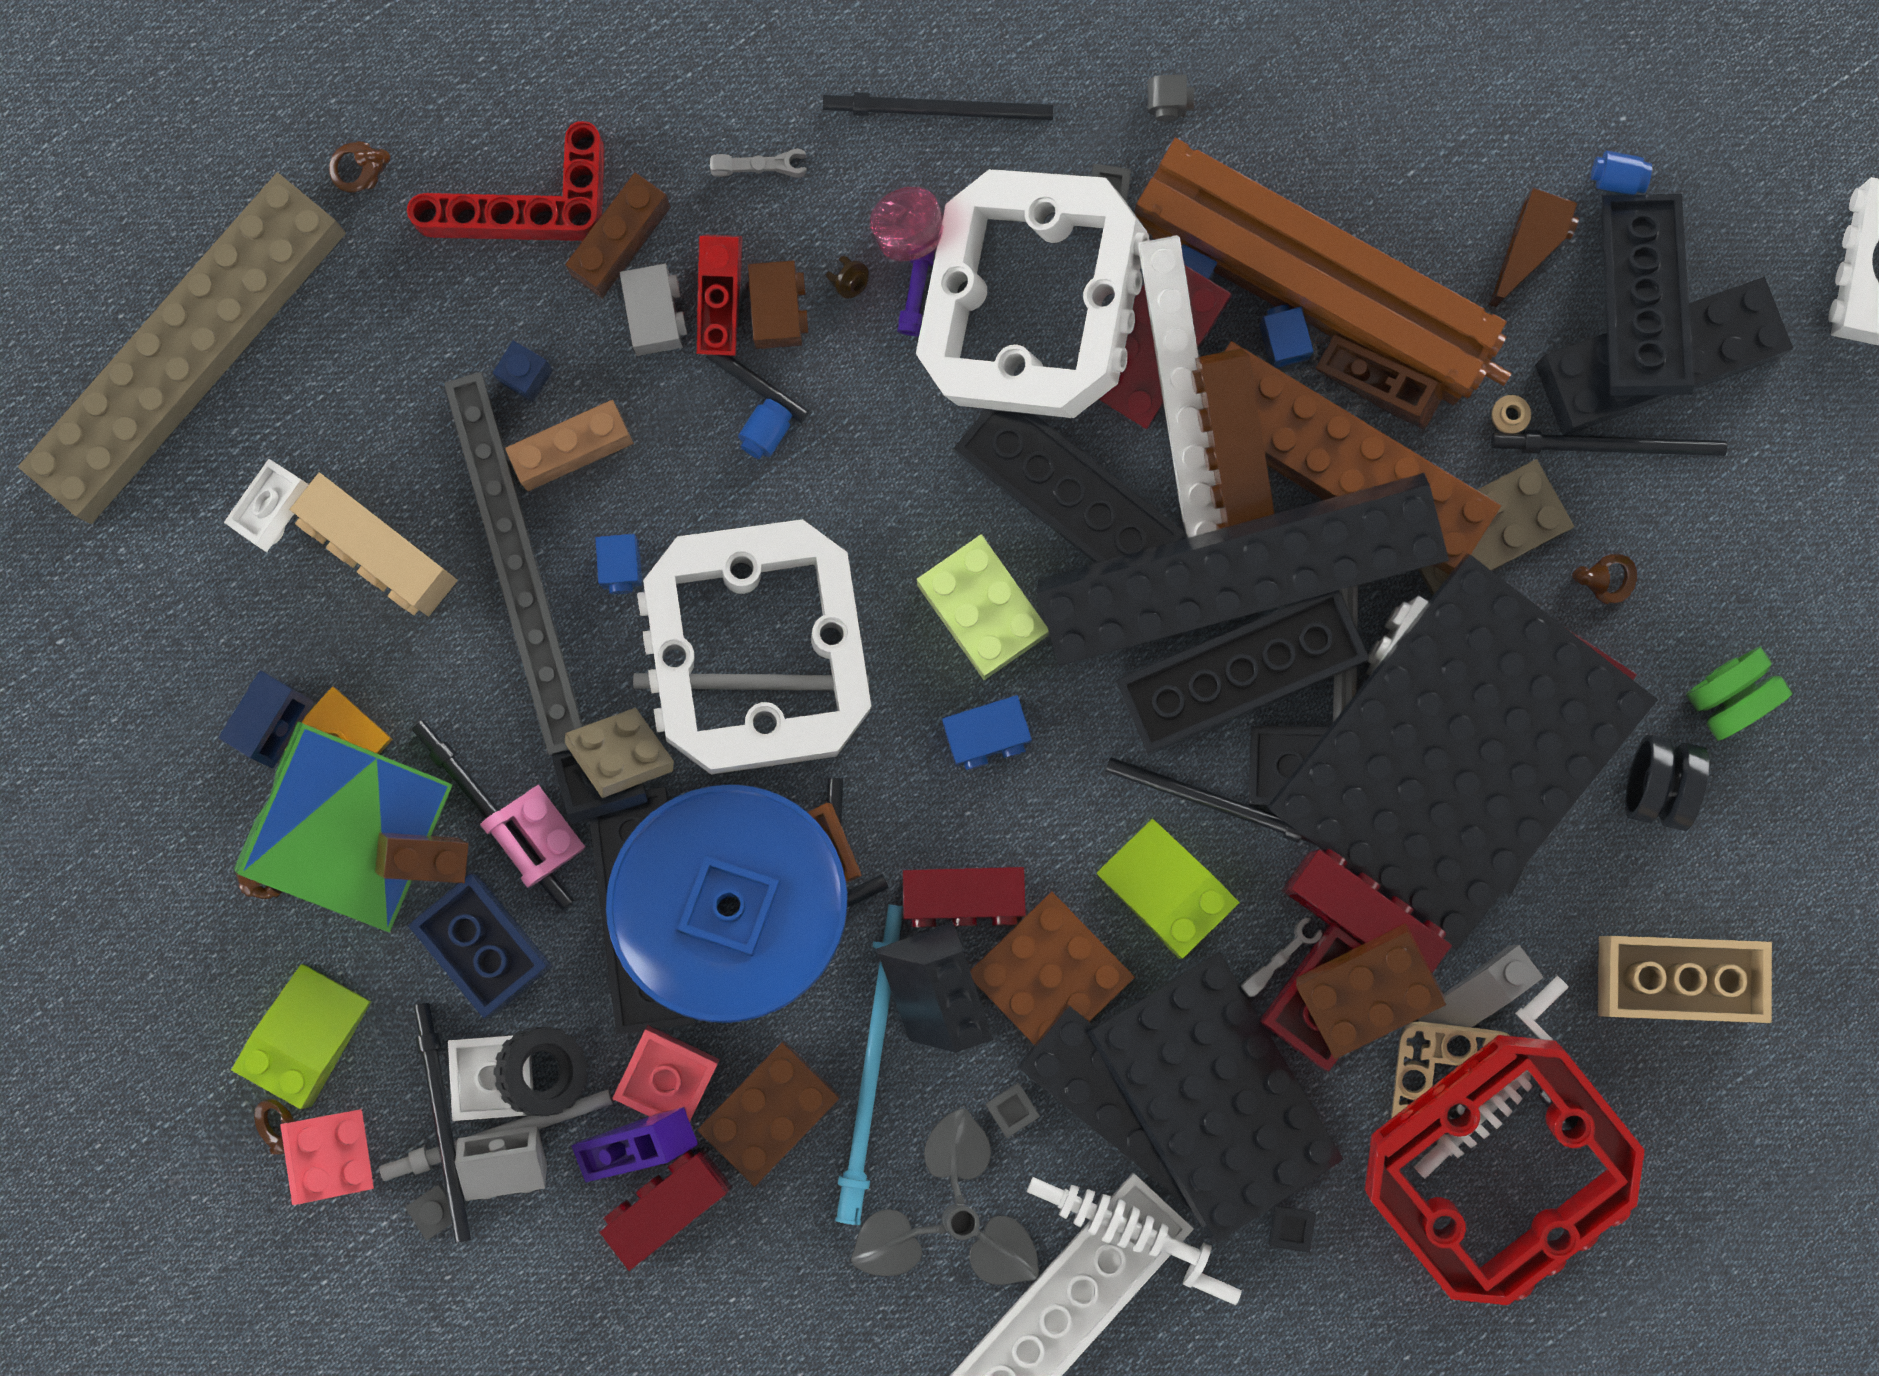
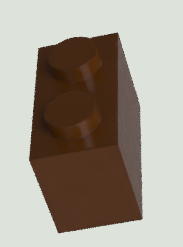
M794 260L748 264L753 340L756 349L802 346V334L809 333L807 310L799 309V296L806 295L804 272H797Z
M379 833L375 873L385 879L465 883L469 843L454 837Z

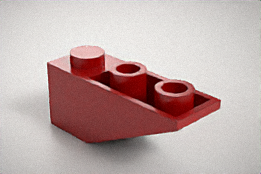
M709 234L699 236L696 354L736 355L742 271V236Z

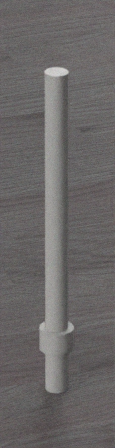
M634 673V689H651L649 673ZM689 675L691 689L834 691L832 675ZM867 675L868 688H869V675Z
M608 1089L575 1100V1104L571 1108L564 1109L563 1113L549 1116H527L470 1136L538 1126L539 1130L613 1105V1099ZM458 1140L454 1141L455 1150H457ZM426 1147L410 1151L408 1157L379 1166L383 1181L411 1172L417 1175L432 1170V1165L441 1162L439 1148L435 1147L427 1150Z

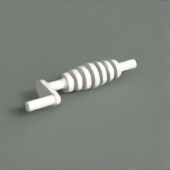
M1556 976L1523 1009L1520 1008L1515 1014L1539 1039L1553 1040L1535 1020L1569 987L1561 978ZM1527 1070L1478 1108L1480 1110V1122L1474 1131L1483 1139L1489 1136L1490 1133L1481 1124L1487 1119L1498 1129L1502 1122L1493 1113L1499 1108L1508 1117L1512 1110L1504 1102L1510 1097L1518 1105L1523 1098L1516 1090L1520 1086L1527 1092L1532 1088L1533 1085L1529 1082L1532 1075ZM1459 1104L1455 1110L1462 1115L1465 1108ZM1449 1133L1447 1135L1444 1134L1437 1141L1438 1144L1414 1168L1425 1179L1449 1155L1452 1156L1454 1154L1459 1158L1465 1154L1458 1147L1460 1144L1465 1142L1470 1148H1473L1477 1143L1470 1137L1471 1134L1461 1137L1453 1136Z
M1035 1177L1032 1178L1027 1192L1058 1205V1208H1060L1059 1215L1067 1219L1070 1211L1076 1213L1073 1224L1078 1227L1082 1226L1085 1218L1090 1219L1087 1232L1094 1236L1100 1225H1104L1105 1229L1101 1238L1104 1242L1110 1243L1115 1232L1118 1231L1120 1232L1117 1246L1125 1248L1130 1238H1134L1133 1251L1141 1253L1145 1244L1150 1245L1148 1252L1150 1256L1157 1257L1159 1252H1166L1189 1262L1191 1265L1186 1272L1183 1285L1190 1288L1191 1286L1234 1305L1238 1303L1242 1290L1202 1273L1212 1249L1211 1245L1203 1243L1200 1249L1172 1238L1168 1234L1169 1227L1163 1223H1160L1156 1231L1152 1229L1154 1218L1148 1214L1145 1216L1142 1224L1138 1223L1140 1210L1134 1206L1130 1209L1127 1218L1122 1216L1126 1201L1119 1198L1113 1210L1110 1211L1107 1208L1111 1196L1102 1194L1098 1203L1094 1204L1092 1201L1095 1191L1087 1189L1083 1198L1077 1196L1078 1186L1071 1185L1069 1190H1062Z

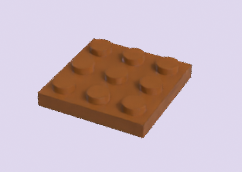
M1052 891L970 970L974 983L1034 1045L1067 1004L1090 1022L1135 978Z

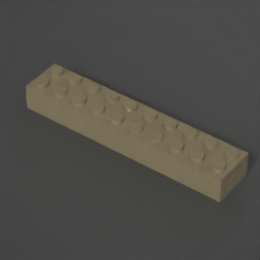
M277 172L27 455L18 468L72 514L92 524L344 237L346 232L335 219Z

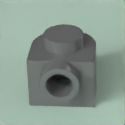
M1160 75L1148 79V113L1155 115L1157 121H1175L1179 116H1186V111H1194V87H1187V75Z

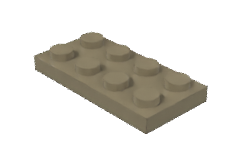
M1537 459L1477 490L1502 506L1471 555L1493 571L1575 527ZM1426 566L1418 569L1432 596L1449 576L1437 567Z

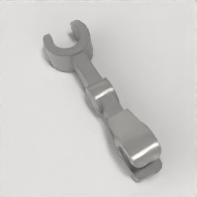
M792 149L775 157L757 155L746 158H732L730 155L716 154L710 158L711 174L715 177H724L733 174V172H755L759 174L764 171H776L794 178H800L807 173V168H794L790 165V162L794 158H806V152L802 149Z
M1311 918L1300 920L1294 928L1295 938L1284 949L1279 950L1266 967L1263 966L1258 971L1252 973L1240 985L1246 996L1253 997L1257 995L1273 976L1272 973L1277 968L1283 966L1290 959L1289 956L1301 944H1313L1320 940L1323 934L1321 929L1311 939L1306 938L1302 934V927Z

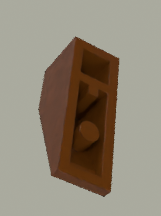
M1536 188L1530 191L1520 211L1489 302L1490 306L1497 307L1565 239L1571 240L1579 221L1578 217L1573 216L1577 206L1576 202Z
M1335 334L1316 366L1317 371L1386 412L1424 430L1443 398L1437 381Z

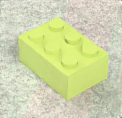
M982 534L917 578L918 588L983 680H986L1048 637L1049 631L1047 626Z

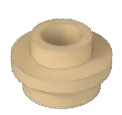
M1507 395L1500 398L1494 404L1491 411L1492 422L1503 433H1519L1528 426L1531 420V409L1523 398L1516 395ZM1507 408L1517 410V420H1511L1506 416Z

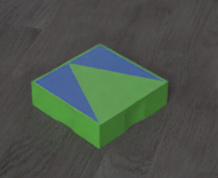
M298 721L276 770L270 797L254 821L234 870L240 876L390 933L412 880L385 879L375 873L379 833L431 836L453 784Z

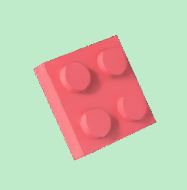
M647 1025L612 1099L649 1117L684 1107L690 1122L720 1059Z
M362 1109L280 1124L292 1205L374 1189Z

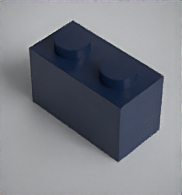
M260 670L218 738L247 757L273 769L286 749L297 722L302 723L314 701L286 683Z

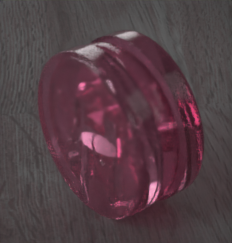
M904 187L890 192L875 205L870 216V227L881 251L887 257L897 261H912L928 255L937 248L943 234V213L936 197L930 191L920 187Z

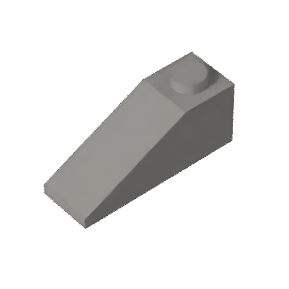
M1509 945L1445 992V1006L1418 1020L1420 1022L1472 1028L1512 1002L1544 977L1520 945ZM1455 1035V1036L1451 1037L1448 1042L1452 1041L1453 1039H1455V1038L1458 1037L1459 1035Z

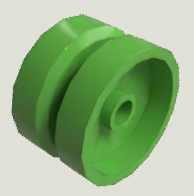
M1761 646L1745 653L1739 658L1735 657L1724 663L1686 693L1687 698L1696 711H1707L1721 703L1723 704L1722 707L1709 716L1706 723L1717 741L1723 740L1752 724L1793 694L1782 676H1772L1755 684V681L1769 671L1772 664Z

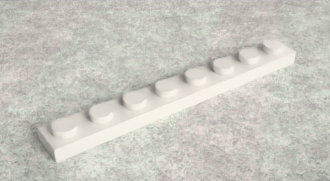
M1176 235L1138 243L1186 539L1215 531L1216 524L1222 523L1220 508L1214 509L1210 495V486L1216 484L1214 472L1207 470L1204 458V448L1209 447L1207 432H1201L1197 416V410L1203 408L1201 393L1195 394L1191 380V371L1197 370L1195 358L1198 357L1181 242L1180 237Z

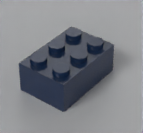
M469 874L465 877V883H458L408 925L483 1019L492 1018L553 967L479 875Z

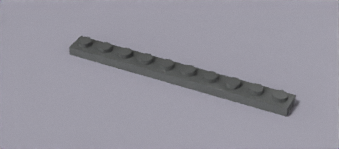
M482 372L444 382L548 755L552 756L553 754L569 750L565 745V733L583 727V723L485 377Z

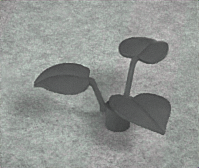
M967 1109L955 1110L942 1118L932 1129L924 1147V1160L928 1171L933 1176L939 1178L950 1176V1183L955 1196V1204L948 1206L943 1212L942 1224L917 1227L911 1230L909 1219L897 1210L884 1209L873 1213L862 1224L851 1255V1263L856 1268L877 1276H895L906 1273L916 1266L922 1257V1248L914 1238L915 1236L948 1232L959 1240H967L973 1236L979 1238L970 1248L969 1261L974 1273L983 1281L994 1285H1006L1021 1281H1033L1038 1278V1258L1034 1244L1028 1232L1019 1222L1007 1216H994L987 1222L984 1232L979 1230L978 1215L974 1210L964 1205L965 1199L962 1197L958 1177L967 1180L978 1177L988 1167L991 1157L989 1140Z

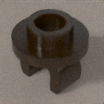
M841 256L838 260L844 267L839 274L834 275L828 271L825 275L836 288L838 294L849 299L864 291L868 283L869 271L867 266L860 261H851L848 257Z

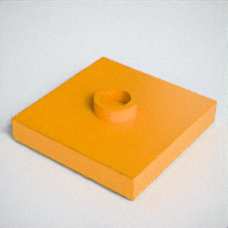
M333 686L302 721L306 725L377 754H380L393 740Z

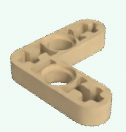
M1420 1021L1406 1025L1401 1031L1399 1039L1391 1117L1393 1118L1408 1106L1407 1100L1399 1101L1400 1096L1416 1100L1433 1086L1435 1063L1459 1066L1477 1052L1476 1037L1483 1038L1482 1045L1484 1047L1498 1035H1510L1497 1030ZM1416 1031L1423 1032L1424 1039L1430 1040L1429 1044L1421 1046L1420 1052L1421 1060L1429 1059L1427 1065L1418 1061L1404 1062L1405 1056L1413 1059V1045L1406 1041L1407 1038L1415 1037ZM1455 1035L1465 1036L1470 1041L1469 1051L1463 1056H1454L1449 1053L1447 1043L1451 1037ZM1410 1070H1418L1426 1078L1425 1085L1417 1091L1408 1090L1402 1083L1403 1076Z

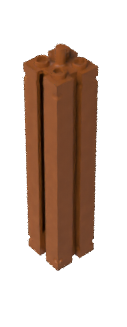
M1176 137L1161 160L1156 173L1150 179L1136 203L1134 213L1147 232L1152 235V238L1161 239L1179 236L1181 247L1185 244L1216 261L1217 265L1214 272L1276 307L1281 305H1289L1290 309L1302 307L1306 324L1331 338L1335 334L1437 381L1443 394L1442 399L1453 406L1460 400L1461 396L1468 399L1472 392L1477 390L1485 376L1504 386L1512 372L1490 361L1492 357L1497 355L1507 337L1501 333L1507 323L1506 320L1495 314L1486 313L1484 308L1205 153L1199 150H1192L1187 143Z

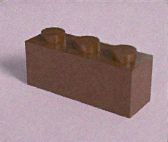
M634 172L566 262L565 266L571 277L603 298L620 276V272L626 268L671 208L667 195Z

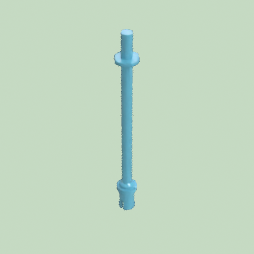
M888 905L883 943L873 941L875 949L899 941L904 911L903 906ZM881 961L879 963L848 1170L843 1172V1176L838 1178V1185H841L835 1221L851 1225H861L860 1219L865 1189H869L870 1180H867V1176L864 1173L891 996V989Z

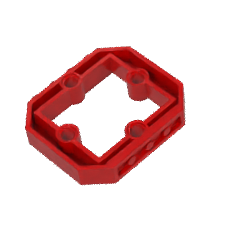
M1498 1035L1371 1134L1365 1191L1374 1206L1451 1300L1509 1305L1514 1300L1519 1301L1530 1295L1535 1288V1284L1547 1275L1552 1276L1560 1272L1565 1267L1566 1260L1575 1253L1591 1248L1597 1242L1599 1235L1610 1226H1618L1628 1219L1631 1210L1638 1203L1645 1150L1567 1052L1556 1041ZM1527 1070L1553 1102L1548 1107L1545 1115L1546 1124L1552 1134L1560 1143L1569 1148H1581L1588 1145L1607 1170L1558 1208L1544 1209L1533 1218L1531 1229L1482 1267H1479L1460 1244L1466 1232V1223L1454 1203L1443 1197H1434L1425 1201L1400 1168L1447 1132L1457 1137L1473 1133L1480 1122V1110L1478 1108ZM1456 1104L1465 1105L1464 1113L1456 1119L1447 1118L1448 1111L1452 1106ZM1578 1116V1122L1574 1128L1562 1130V1124L1566 1118ZM1441 1216L1451 1217L1450 1223L1445 1228H1433L1437 1218ZM1564 1228L1563 1234L1558 1239L1547 1240L1548 1234L1552 1229Z

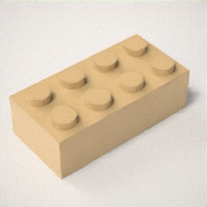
M320 472L289 509L299 517L295 522L299 528L321 544H324L328 539L330 542L325 547L352 568L357 563L360 564V568L356 571L358 574L383 592L387 587L392 589L387 596L414 616L418 611H421L429 617L458 581Z
M1599 936L1598 1016L1771 1023L1772 942Z

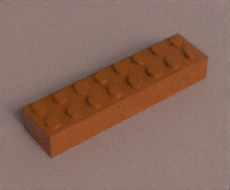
M1231 341L1224 352L1242 347ZM1242 348L1250 356L1268 467L1322 500L1425 473L1432 491L1449 561L1430 566L1437 567L1450 575L1466 553L1472 554L1502 505Z

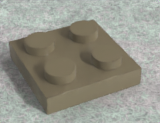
M636 708L565 733V745L602 798L673 771V759Z

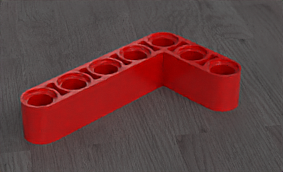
M578 121L567 129L564 144L563 196L421 193L412 197L406 209L407 216L420 234L430 238L583 241L602 216L605 151L603 141L597 128L590 122ZM585 137L594 139L593 145L587 150L576 148V144L580 139ZM581 175L593 177L592 182L584 188L574 186L575 180ZM426 209H436V215L431 221H419L423 211ZM470 209L475 211L473 219L468 223L458 222V216L464 210ZM509 210L514 212L513 218L508 223H496V218L502 211ZM543 211L553 213L548 223L544 225L534 223L535 217ZM581 212L591 214V219L587 224L582 226L573 224V219L577 214Z

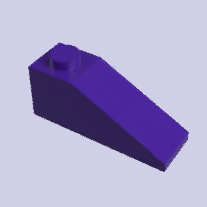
M682 1107L655 1114L576 1142L571 1147L586 1183L668 1163L697 1146L698 1142L685 1109Z

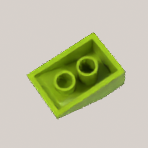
M1153 818L1096 873L1178 959H1183L1240 903Z
M301 963L249 1037L231 1071L299 1109L312 1107L371 1001Z

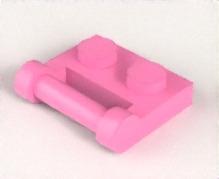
M539 785L500 811L493 813L480 824L487 835L491 833L521 872L523 876L520 879L527 888L538 883L581 853L585 848L584 844ZM510 820L514 822L543 861L541 864L535 866L505 826Z

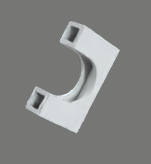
M1871 177L1854 190L1850 199L1849 210L1854 213L1852 223L1847 227L1842 241V247L1847 250L1845 261L1840 264L1837 270L1835 283L1840 285L1838 298L1833 301L1830 307L1828 320L1833 323L1832 336L1879 345V282L1875 277L1872 265L1873 252L1879 241V179Z

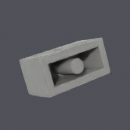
M666 263L620 272L632 345L637 356L683 348L681 336L688 334L684 313H677L674 298L681 297L677 275L669 274Z
M538 1126L458 1138L455 1165L465 1201L490 1199L495 1196L529 1193L534 1190L545 1189L547 1162Z

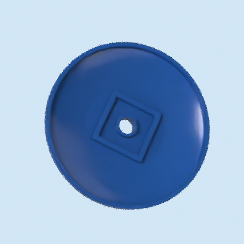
M716 785L692 790L664 803L650 813L631 833L617 856L609 878L606 898L607 925L613 947L622 966L642 991L654 1001L685 1017L700 1021L732 1023L759 1018L785 1007L804 994L827 969L840 944L846 923L848 895L843 867L834 845L819 823L805 810L785 797L761 788L744 785ZM726 897H735L740 901L738 912L732 916H723L718 912L719 903Z

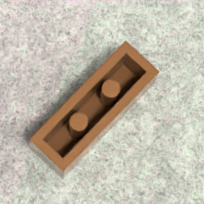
M612 399L506 447L505 450L520 483L527 491H530L634 444L619 409Z

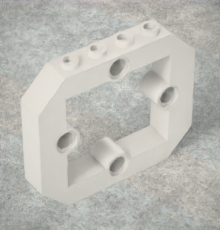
M989 169L945 205L916 355L943 395L958 406L1075 418L1118 384L1120 372H1123L1126 368L1127 350L1125 345L1127 335L1132 332L1135 323V314L1132 310L1135 295L1140 293L1142 287L1138 243L1150 241L1147 230L1107 178ZM1055 212L1054 218L1049 223L1044 224L1045 218L1050 213ZM988 219L1027 222L1041 238L1050 243H1057L1066 239L1074 226L1103 228L1095 275L1086 285L1083 292V300L1088 310L1076 370L1043 367L1040 360L1020 345H1009L1003 348L997 355L995 362L960 358L969 311L980 307L987 296V285L977 274ZM968 281L966 288L962 292L957 293L959 286L963 282ZM1115 293L1113 301L1109 305L1102 307L1104 298L1109 294ZM1025 362V368L1022 373L1014 376L1016 367Z
M803 519L677 536L643 580L645 592L637 593L640 616L648 615L650 630L643 631L646 655L654 654L656 669L648 670L651 694H660L661 708L654 709L657 732L665 731L666 742L711 775L836 757L870 712L871 701L848 553ZM737 563H746L752 568L753 572L748 578L738 579L732 575L731 569ZM815 565L823 616L813 626L811 644L819 656L830 660L837 711L785 719L782 711L776 705L761 702L749 709L745 717V725L697 731L689 677L694 668V651L692 645L683 636L676 584L723 578L724 584L729 590L745 594L753 591L758 586L761 580V572ZM827 628L837 629L841 633L842 640L838 644L828 645L821 639V632ZM671 650H679L683 652L686 659L681 666L670 667L663 661L665 654ZM762 715L769 716L775 721L776 727L771 733L761 734L753 726L755 719Z

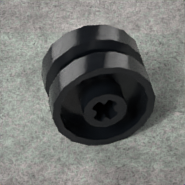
M1647 734L1636 751L1629 773L1625 797L1627 818L1652 823L1659 816L1662 826L1687 831L1693 825L1699 813L1707 786L1709 754L1706 747L1681 743L1674 750L1671 739Z

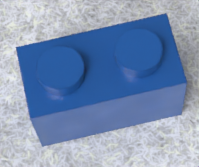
M1018 695L942 718V724L955 765L957 767L964 764L966 771L988 764L987 757L1001 752L1003 759L1025 753L1024 745L1030 744L1032 741Z

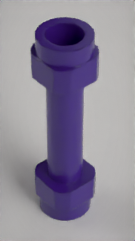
M923 240L913 241L910 254V262L913 263L906 307L905 311H900L897 332L900 334L914 337L920 335L923 314H920L928 266H933L936 248L934 243Z

